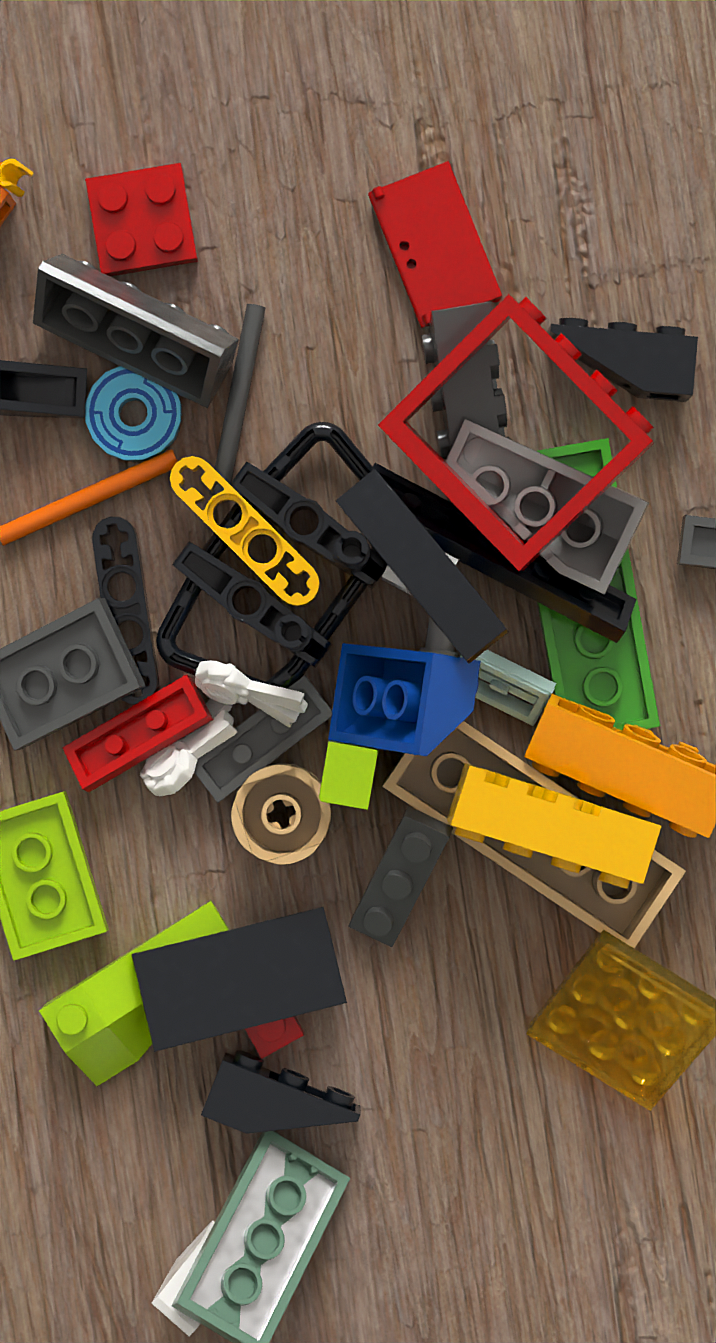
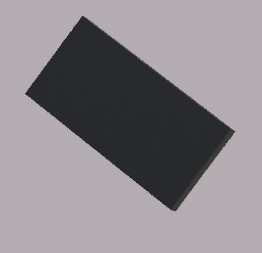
M324 907L131 954L154 1052L347 1003Z

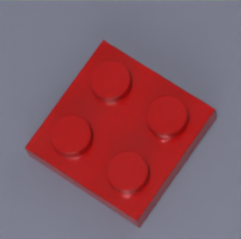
M181 163L85 179L101 273L111 277L198 262Z

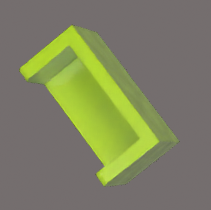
M329 740L319 794L320 801L368 810L378 748Z

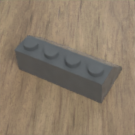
M60 254L43 261L38 268L33 324L206 408L209 407L233 364L239 341L238 338L229 335L225 329L218 325L207 324L186 314L180 307L174 304L163 303L141 292L139 288L131 283L120 282L99 272L88 262L77 261L64 254Z

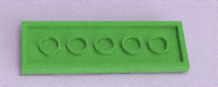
M609 438L537 450V452L593 477L612 460ZM616 481L612 484V486L617 487ZM627 550L610 586L637 599L629 550ZM636 600L626 632L618 643L537 602L550 678L552 682L556 683L553 694L610 715L615 719L613 727L623 730L625 724L637 725L645 729L660 727L638 600Z

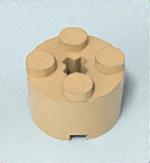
M288 763L269 765L249 776L237 791L231 811L233 829L240 844L257 858L280 865L301 861L314 853L327 835L332 816L331 803L322 802L319 799L321 781L306 768ZM276 800H282L285 806H294L296 813L290 816V825L283 826L279 819L271 820L269 817V813L276 808Z

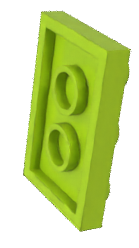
M66 791L0 811V920L13 961L105 933L109 930Z

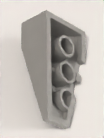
M467 419L464 420L446 460V463L526 542L593 478V476ZM611 485L540 555L558 573L605 594L629 548L649 502Z

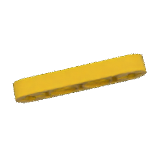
M194 456L185 457L176 462L171 470L170 482L177 496L281 600L297 607L312 602L317 596L320 587L318 574L314 568L208 462ZM187 468L192 472L197 471L199 468L203 469L205 473L202 475L201 480L211 492L215 489L216 484H220L224 488L223 491L211 497L204 510H201L197 503L202 502L205 498L195 488L191 487L187 491L181 488L185 482L181 473ZM227 500L234 501L242 510L240 522L233 528L228 529L220 527L214 520L215 508L222 501ZM260 535L271 537L277 545L275 557L267 563H257L249 556L248 548L250 542ZM286 553H289L294 558L286 566L295 575L299 576L306 572L310 576L306 582L310 591L304 597L298 592L292 596L286 594L285 590L288 588L289 583L279 572L274 580H271L266 575L267 572L280 565Z

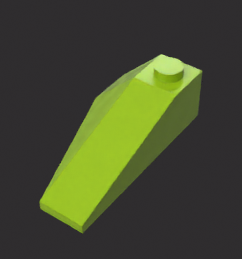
M211 900L50 1000L39 1012L65 1054L96 1086H99L137 1062L152 1045L131 954L230 929Z

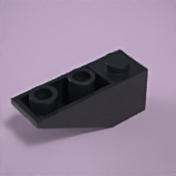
M560 318L559 324H551L547 331L553 339L562 333L582 353V356L578 359L593 370L597 369L604 377L637 398L686 402L693 396L698 337L685 336L686 330L684 328L660 326L656 328V333L637 331V325L633 323L610 322L607 329L588 327L589 321L581 318Z
M237 1050L235 1056L225 1052L201 1113L203 1117L249 1134L358 1122L361 1115V1106L353 1103L355 1097L344 1090L328 1086L326 1092L309 1086V1078L301 1073L282 1068L279 1074L262 1067L264 1060L251 1053Z

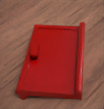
M449 161L386 186L375 187L368 193L421 329L429 326L431 311L490 301L497 303L501 300L502 293Z

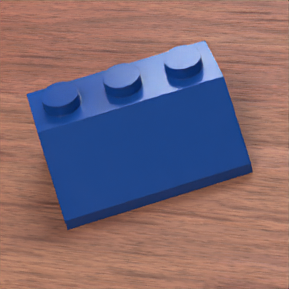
M342 643L328 740L428 756L474 711L481 661L473 660L468 664L461 657Z

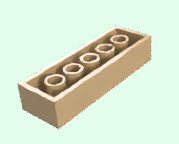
M464 721L428 756L403 753L382 783V787L416 810L448 825L450 824L447 821V817L464 763L577 798ZM452 826L453 830L451 833L454 834L456 827ZM454 834L630 954L686 872V870L654 850L644 883L641 884L630 880L628 889L598 880L601 871L581 866L580 873L578 874L551 865L553 856L533 851L532 857L527 858L503 850L504 841L485 836L483 843Z

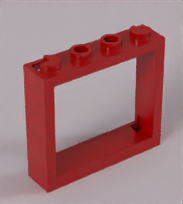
M508 294L378 426L518 571H523L654 444L653 440L647 435L654 427L634 406L624 412L611 399L618 390L597 369L589 376L576 363L582 356V353L562 333L553 339L540 326L547 318L527 297L518 303ZM510 319L535 342L630 440L608 464L526 543L506 525L407 422Z

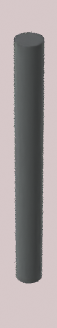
M247 304L214 468L229 484L232 482L266 309L256 304ZM216 484L213 492L210 491L209 494L216 495L223 491L224 488L220 484Z

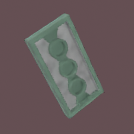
M274 1131L262 1132L171 1306L232 1343H269L350 1178Z

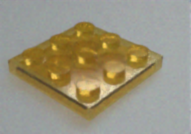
M603 929L530 1022L526 1034L651 1111L716 1036V999Z

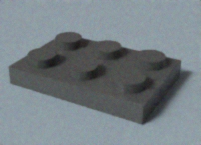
M97 598L0 649V721L14 751L22 750L146 687L105 598Z

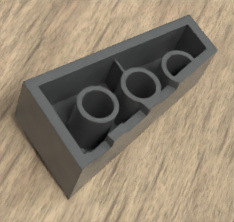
M491 301L431 311L428 327L429 334L421 335L425 364L434 363L436 367L492 311ZM494 339L489 340L431 398L433 412L442 411L445 430L436 431L439 454L443 459H447L465 419L505 437L504 427H507V411L502 388H497L496 379L499 378L500 361L498 346L495 344Z

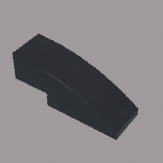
M0 360V415L84 418L87 368Z

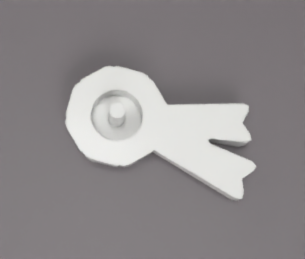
M212 660L202 661L199 663L195 673V685L209 698L227 705L235 703L245 705L247 702H250L287 727H291L292 723L296 722L299 714L305 713L308 703L303 699L304 693L252 681L232 664L226 665Z
M210 698L206 706L214 720L145 759L146 764L141 770L140 776L146 787L155 796L172 795L179 791L192 778L197 759L237 733V730L232 726L234 718L228 713L232 708L231 705L219 703Z

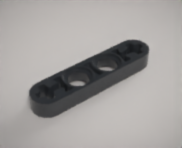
M110 516L102 519L93 531L94 557L100 597L106 599L118 627L123 622L134 621L141 626L143 631L141 643L137 647L129 649L132 657L144 652L147 653L148 661H137L141 676L149 677L150 685L142 688V696L135 697V694L132 693L121 699L129 704H137L156 693L159 689L157 661L138 535L130 522L121 517ZM117 526L121 533H128V541H124L120 545L121 556L124 560L132 556L133 566L115 565L105 570V560L115 561L112 547L106 544L103 545L102 542L103 537L110 535V527ZM120 573L131 575L136 583L134 595L125 601L114 599L109 591L111 579Z

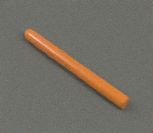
M173 449L1 525L0 541L2 545L5 546L171 471L176 462H178Z

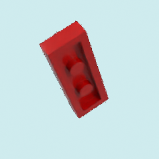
M186 674L62 747L81 788L91 792L214 719L193 678Z

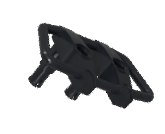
M316 422L306 426L264 471L246 462L230 483L254 509L256 508L284 531L292 542L303 545L350 575V578L314 628L310 627L301 617L295 615L268 593L260 582L244 576L220 561L219 558L228 546L213 533L202 549L189 541L172 564L186 576V579L166 614L156 637L158 652L168 665L195 676L199 663L210 661L181 650L176 645V637L200 592L203 590L227 609V612L235 620L248 624L294 654L291 660L267 681L244 674L250 680L287 689L305 674L310 665L314 668L317 667L332 646V643L328 641L366 587L368 586L373 589L387 567V564L373 547L370 548L366 538L361 533L348 531L328 515L316 501L303 497L280 482L306 453L320 441L330 444L359 481L369 474L373 466L340 427L329 422ZM237 503L233 505L220 523V527L233 528L240 522L242 510ZM310 510L318 516L319 523L314 532L308 535L295 533L291 528V519L297 511ZM245 588H253L261 596L259 609L250 615L239 613L234 605L237 593Z

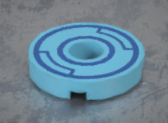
M121 366L105 372L95 382L85 403V423L92 439L108 455L124 461L143 462L165 452L176 440L182 422V404L177 393ZM129 401H141L147 407V417L138 426L125 425L121 420L122 407Z

